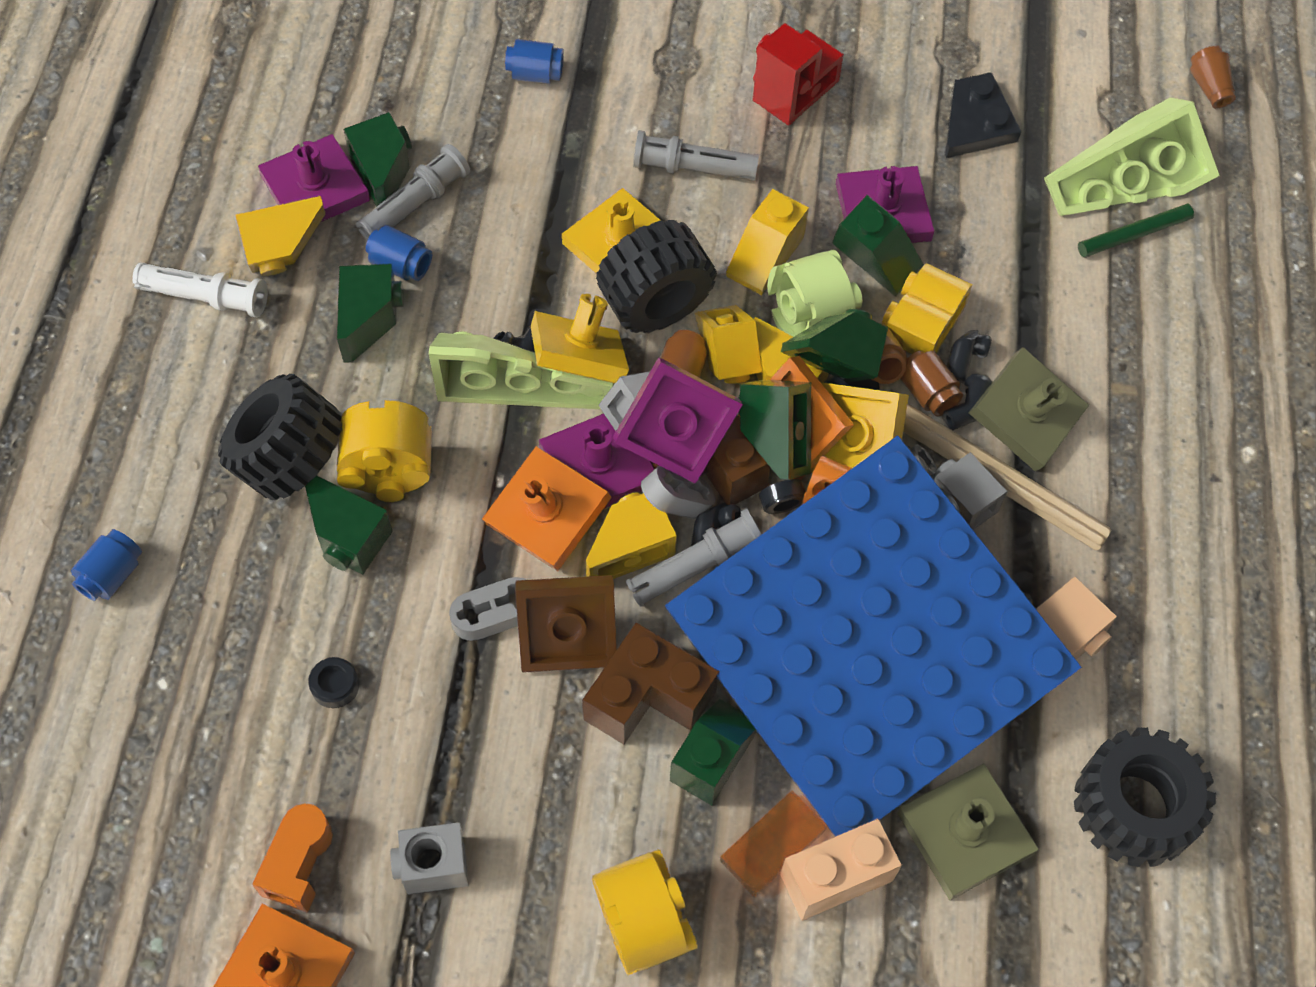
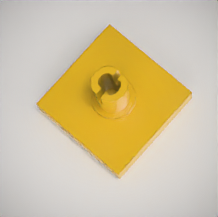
M622 188L563 232L562 244L597 273L600 270L599 265L602 259L607 257V252L617 245L622 238L630 235L642 226H648L653 222L661 220Z
M582 294L574 320L535 311L530 327L537 366L616 383L621 376H627L629 367L619 331L600 326L604 312L608 307L605 299L595 296L593 302H590L591 294Z
M822 383L854 423V426L830 449L825 457L853 468L897 435L902 440L909 395ZM816 465L811 469V473H813Z

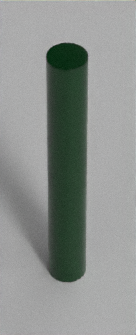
M1188 203L1080 241L1078 243V251L1083 258L1191 220L1194 218V210Z

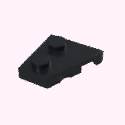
M992 72L954 81L947 128L948 135L944 152L946 158L1019 141L1021 129Z

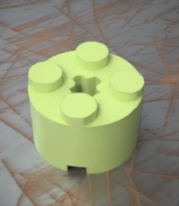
M836 250L820 252L774 266L768 276V296L776 294L778 305L777 308L771 309L775 324L778 329L793 337L826 317L845 314L846 310L860 308L863 303L859 286L855 282L850 283L843 268L841 257Z

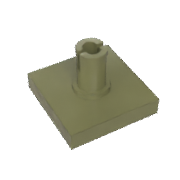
M1023 347L1013 355L969 414L1036 472L1045 466L1089 404Z
M984 763L901 806L897 812L949 900L960 896L1032 857L1039 850Z

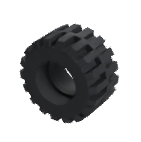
M662 220L653 222L651 225L642 226L630 235H626L607 252V257L602 259L599 265L600 270L596 273L597 285L622 327L626 330L629 329L633 333L642 331L643 333H650L658 329H664L682 320L698 308L708 297V292L713 289L715 285L714 279L717 277L715 266L687 224L683 222L678 223L677 220H668L664 223Z
M295 374L278 375L255 389L236 409L226 425L220 440L221 445L218 449L219 462L225 469L263 497L270 500L289 497L295 491L305 487L310 480L314 479L332 456L331 454L339 441L338 436L342 431L341 413L333 404Z
M1136 728L1132 735L1127 730L1117 733L1112 740L1108 738L1098 748L1080 772L1082 775L1076 781L1074 791L1079 793V795L1074 800L1075 812L1084 813V816L1078 822L1082 831L1091 830L1095 836L1090 842L1097 849L1104 844L1110 849L1107 857L1117 862L1123 856L1128 857L1129 866L1140 867L1146 860L1150 867L1161 865L1167 858L1171 861L1188 848L1204 832L1203 829L1212 820L1214 813L1209 810L1216 804V793L1207 790L1214 783L1211 772L1201 771L1200 766L1205 761L1199 753L1191 756L1185 750L1189 746L1187 742L1181 738L1176 743L1168 740L1169 732L1159 729L1154 736H1151L1148 728ZM1136 777L1152 784L1163 797L1166 806V818L1154 819L1136 812L1126 802L1122 794L1120 778Z

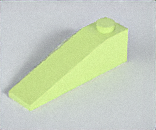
M1170 97L1134 116L1044 179L1058 215L1063 216L1104 209L1111 205L1128 202L1139 203L1157 197L1184 195L1220 175L1194 102Z
M463 331L453 334L439 333L429 347V359L437 400L442 402L601 409L599 407L600 402L613 387L612 382L537 366L534 352L484 335H473Z

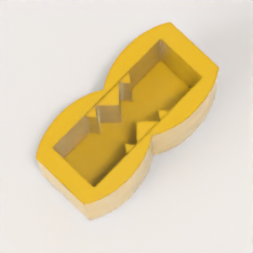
M926 263L918 274L913 271L909 274L901 291L903 298L899 303L895 301L890 303L882 319V324L890 328L905 351L912 354L919 350L924 352L935 351L937 353L949 331L962 314L968 302L973 284Z

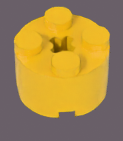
M385 400L384 408L369 409L370 401L353 405L342 414L340 421L342 423V431L339 434L337 483L344 488H355L364 492L374 493L379 500L384 502L400 501L404 498V493L418 489L427 483L431 471L432 431L431 426L428 425L429 417L426 413L413 405Z
M660 849L645 853L592 875V882L605 921L609 925L614 938V945L627 975L641 972L698 948L687 918L683 919L680 909L685 908V903L675 878H670Z

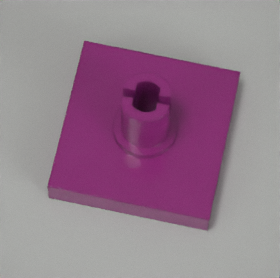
M333 134L314 142L304 141L302 142V147L297 144L291 152L258 165L260 176L278 205L321 196L325 215L321 222L370 201L366 186Z
M891 166L888 169L883 167L878 170L837 173L835 184L843 219L868 195L901 223L911 243L932 241L934 228L918 166Z
M658 357L613 435V440L617 445L696 484L743 404L739 398Z
M605 414L539 439V448L609 492L611 499L605 508L616 504L622 497L635 492L643 493L641 481L654 470L649 460L614 443L613 435L616 431Z

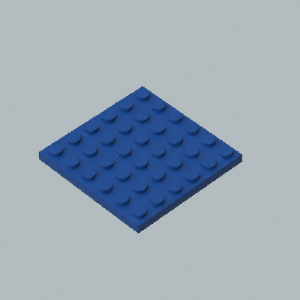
M898 435L665 605L670 615L704 661L719 671L717 675L718 680L834 837L876 819L881 820L1082 668Z

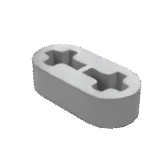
M658 466L641 481V488L647 500L655 508L665 513L695 519L715 503L712 489L701 477H699L695 484Z
M520 577L508 578L457 597L452 602L449 610L452 629L456 635L462 639L473 641L517 627V609L509 602V595L515 594L516 580L526 579ZM473 608L474 612L479 614V622L470 625L469 621L465 619L464 611Z

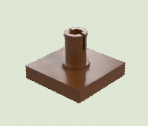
M613 575L515 581L522 673L605 668L617 650Z

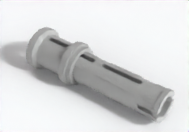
M639 130L633 167L640 168L642 164L663 167L667 169L668 173L678 172L679 168L755 181L759 154L685 144L683 139H679V136L665 139L646 136L645 131Z
M446 144L441 148V154L426 166L421 164L415 169L413 173L414 178L406 185L398 189L379 204L377 208L356 222V226L360 228V233L368 240L374 230H380L385 225L396 226L429 198L438 199L444 195V188L458 177L465 178L469 175V164L454 146Z
M746 508L741 511V517L717 530L712 527L707 529L706 533L703 534L704 540L634 578L627 579L626 583L633 593L649 584L648 587L633 594L637 604L641 607L644 603L716 564L721 565L762 534Z

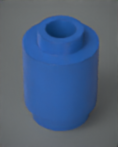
M516 39L514 47L507 46L505 70L512 71L513 80L550 84L551 80L561 81L564 49L555 48L554 43Z
M389 225L383 226L380 230H374L366 243V252L368 253L370 264H392L394 275L405 281L410 279L415 281L421 280L427 273L432 261V251L425 247L423 241Z
M112 529L107 536L100 535L70 570L71 574L75 577L72 585L77 591L92 601H96L98 597L109 600L139 565L137 559L142 554L141 548L128 536L115 529Z

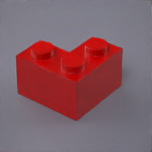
M784 23L772 34L768 33L763 36L757 45L756 71L753 76V101L789 126L839 82L844 54L808 29L801 34Z

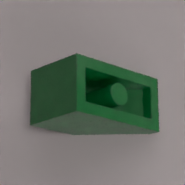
M390 112L343 129L349 156L376 208L400 188L410 168L407 150L412 149L410 137L403 125L397 127Z
M868 195L839 224L832 241L833 245L895 297L901 292L909 274L912 271L918 273L924 266L901 223Z
M392 264L339 266L337 341L343 363L353 362L396 325L397 307H404V289L402 281H395Z
M848 309L845 314L826 317L782 343L781 352L791 357L800 356L806 364L833 376L840 377L847 382L874 379L878 377L888 327L872 320V315L866 311Z
M763 379L740 384V395L738 398L743 405L738 413L740 415V430L780 479L790 480L811 474V382Z
M316 475L314 479L306 484L305 488L316 535L323 551V558L330 565L341 571H346L350 568L363 575L393 532L388 512Z
M719 699L697 720L671 761L670 782L712 806L757 733L744 713Z

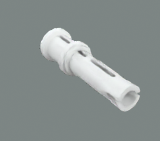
M143 262L138 263L133 272L132 281L135 284L134 288L137 290L158 292L165 295L208 302L210 306L219 311L231 308L247 311L249 316L258 318L263 313L267 302V284L265 280L259 278L251 282L232 278L231 274L226 272L210 276L159 267Z

